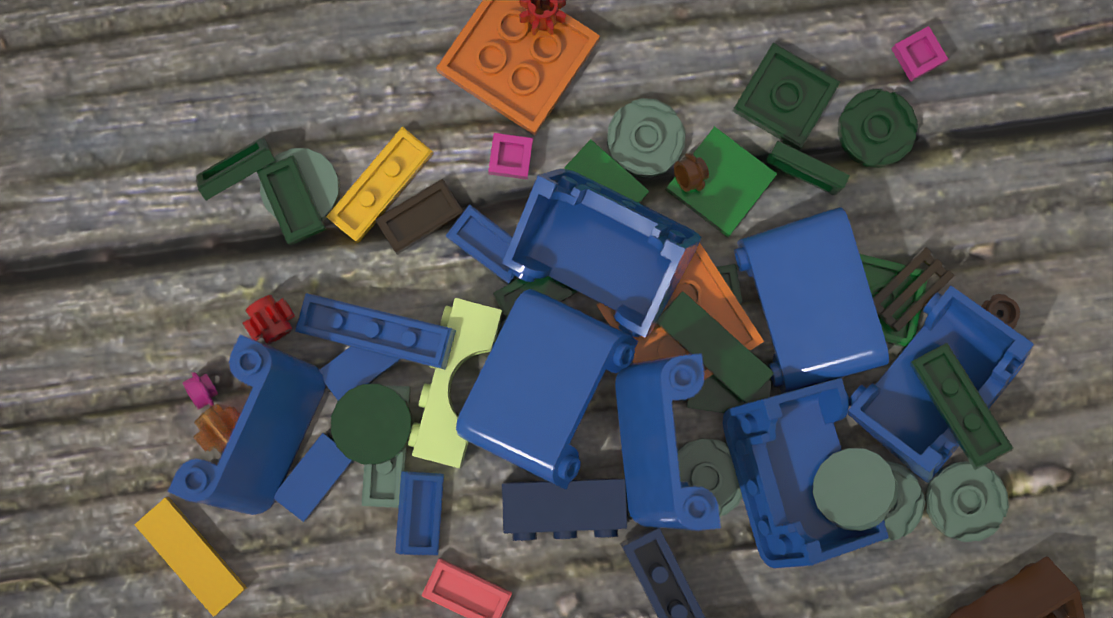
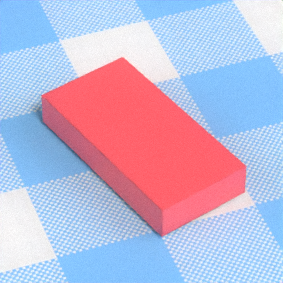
M439 558L421 596L466 618H501L512 595V591Z

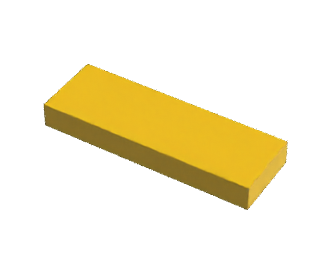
M402 126L326 216L327 219L355 242L359 243L376 223L375 219L384 214L434 154L433 151Z
M165 497L134 524L213 617L218 615L247 589L246 585L170 497Z

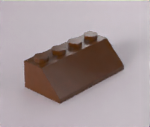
M1046 556L1036 563L1024 566L1017 575L1003 584L992 586L982 597L971 604L957 608L948 618H1085L1079 589Z

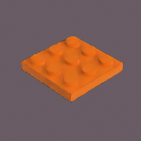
M482 0L436 67V70L439 74L535 136L599 42L600 35L566 14L565 23L556 21L553 35H550L547 30H538L533 35L530 22L520 23L519 14L528 10L520 6L519 0ZM543 4L540 10L536 9V13L542 15L545 10H549V6Z
M699 243L663 312L684 291L750 351L763 343L764 340L701 243ZM602 303L597 304L596 306L608 325L620 330L618 328L619 323L614 318L616 311ZM658 324L655 325L651 334L646 338L643 336L633 337L638 340L632 360L633 363L691 355ZM703 366L705 380L713 374Z

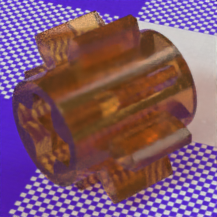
M218 403L213 405L195 420L194 424L200 431L193 438L205 452H210L216 448L222 454L240 413L234 406H228L226 409H223Z

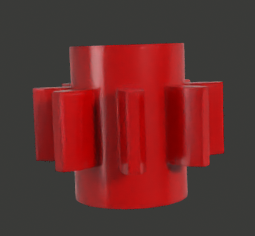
M519 0L520 6L528 9L519 14L520 23L529 21L532 25L533 35L538 30H547L550 35H553L556 21L559 23L566 22V14L558 10L566 5V0ZM543 4L548 5L549 10H545L542 15L536 13V9L540 10Z
M267 295L252 303L245 310L250 319L242 324L254 340L263 338L265 343L269 345L282 339L293 330L288 321L293 319L295 314L284 298L276 302L272 295Z

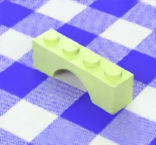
M458 298L454 299L452 307L445 306L440 326L456 330L446 370L429 366L434 368L435 372L432 383H425L421 392L419 407L425 409L421 424L414 422L409 436L408 446L414 447L412 456L462 468L469 442L457 434L456 424L459 416L452 405L451 384L457 370L464 362L476 355L491 351L497 339L503 317L502 310Z

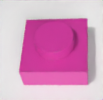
M929 26L896 43L891 48L910 82L949 60Z
M494 133L488 169L489 175L528 180L533 138Z

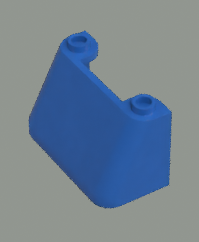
M556 169L537 176L502 264L512 268V273L522 280L534 282L536 278L541 279L549 276L615 310L614 318L619 323L618 328L622 332L633 337L643 336L646 338L651 334L700 243L701 236L694 230L579 173L567 169Z
M842 207L742 238L737 242L739 248L734 249L736 263L740 272L747 271L749 277L754 278L775 349L773 363L768 364V368L774 372L770 379L774 387L780 386L781 393L867 371L889 363L888 348L851 224Z
M950 286L943 295L937 292L929 300L923 310L928 315L924 326L876 384L872 383L867 388L860 385L849 398L850 409L848 410V415L927 483L932 480L960 445L910 366L911 361L948 343L990 409L1025 365L1034 346V343L953 286Z
M532 289L525 290L515 301L459 414L456 424L457 434L462 439L563 489H567L570 481L576 477L580 469L578 450L569 444L605 370L617 373L623 368L628 367L634 358L638 340L545 294Z
M239 335L230 355V371L239 381L253 388L217 465L203 459L188 460L182 464L177 470L167 492L187 501L256 515L266 512L274 504V496L289 472L325 392L326 384L320 369L315 365L260 341Z
M702 354L632 363L619 371L616 376L615 390L627 505L630 516L636 523L642 526L686 530L721 528L719 507L715 496L703 487L689 486L687 481H680L672 400L687 399L700 391L704 383Z
M842 378L726 410L723 415L724 434L756 546L764 563L771 568L812 566L889 538L885 519L877 526L863 531L844 530L836 526L820 512L813 495L814 477L819 467L833 453L842 451L834 422L846 417L849 408V396L845 391Z

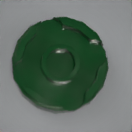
M870 89L858 93L845 105L838 119L837 135L843 150L852 160L866 167L883 168L897 163L912 149L915 143L916 132L918 131V121L913 107L903 96L895 92L890 93L882 91L883 89Z
M362 384L348 390L337 401L331 415V434L337 448L348 459L360 464H382L396 458L407 447L413 426V416L407 401L396 390L381 384Z

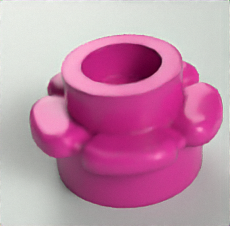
M192 372V377L182 382L190 399L198 410L207 405L213 407L214 402L212 398L218 395L215 386L207 374L199 377L196 372Z

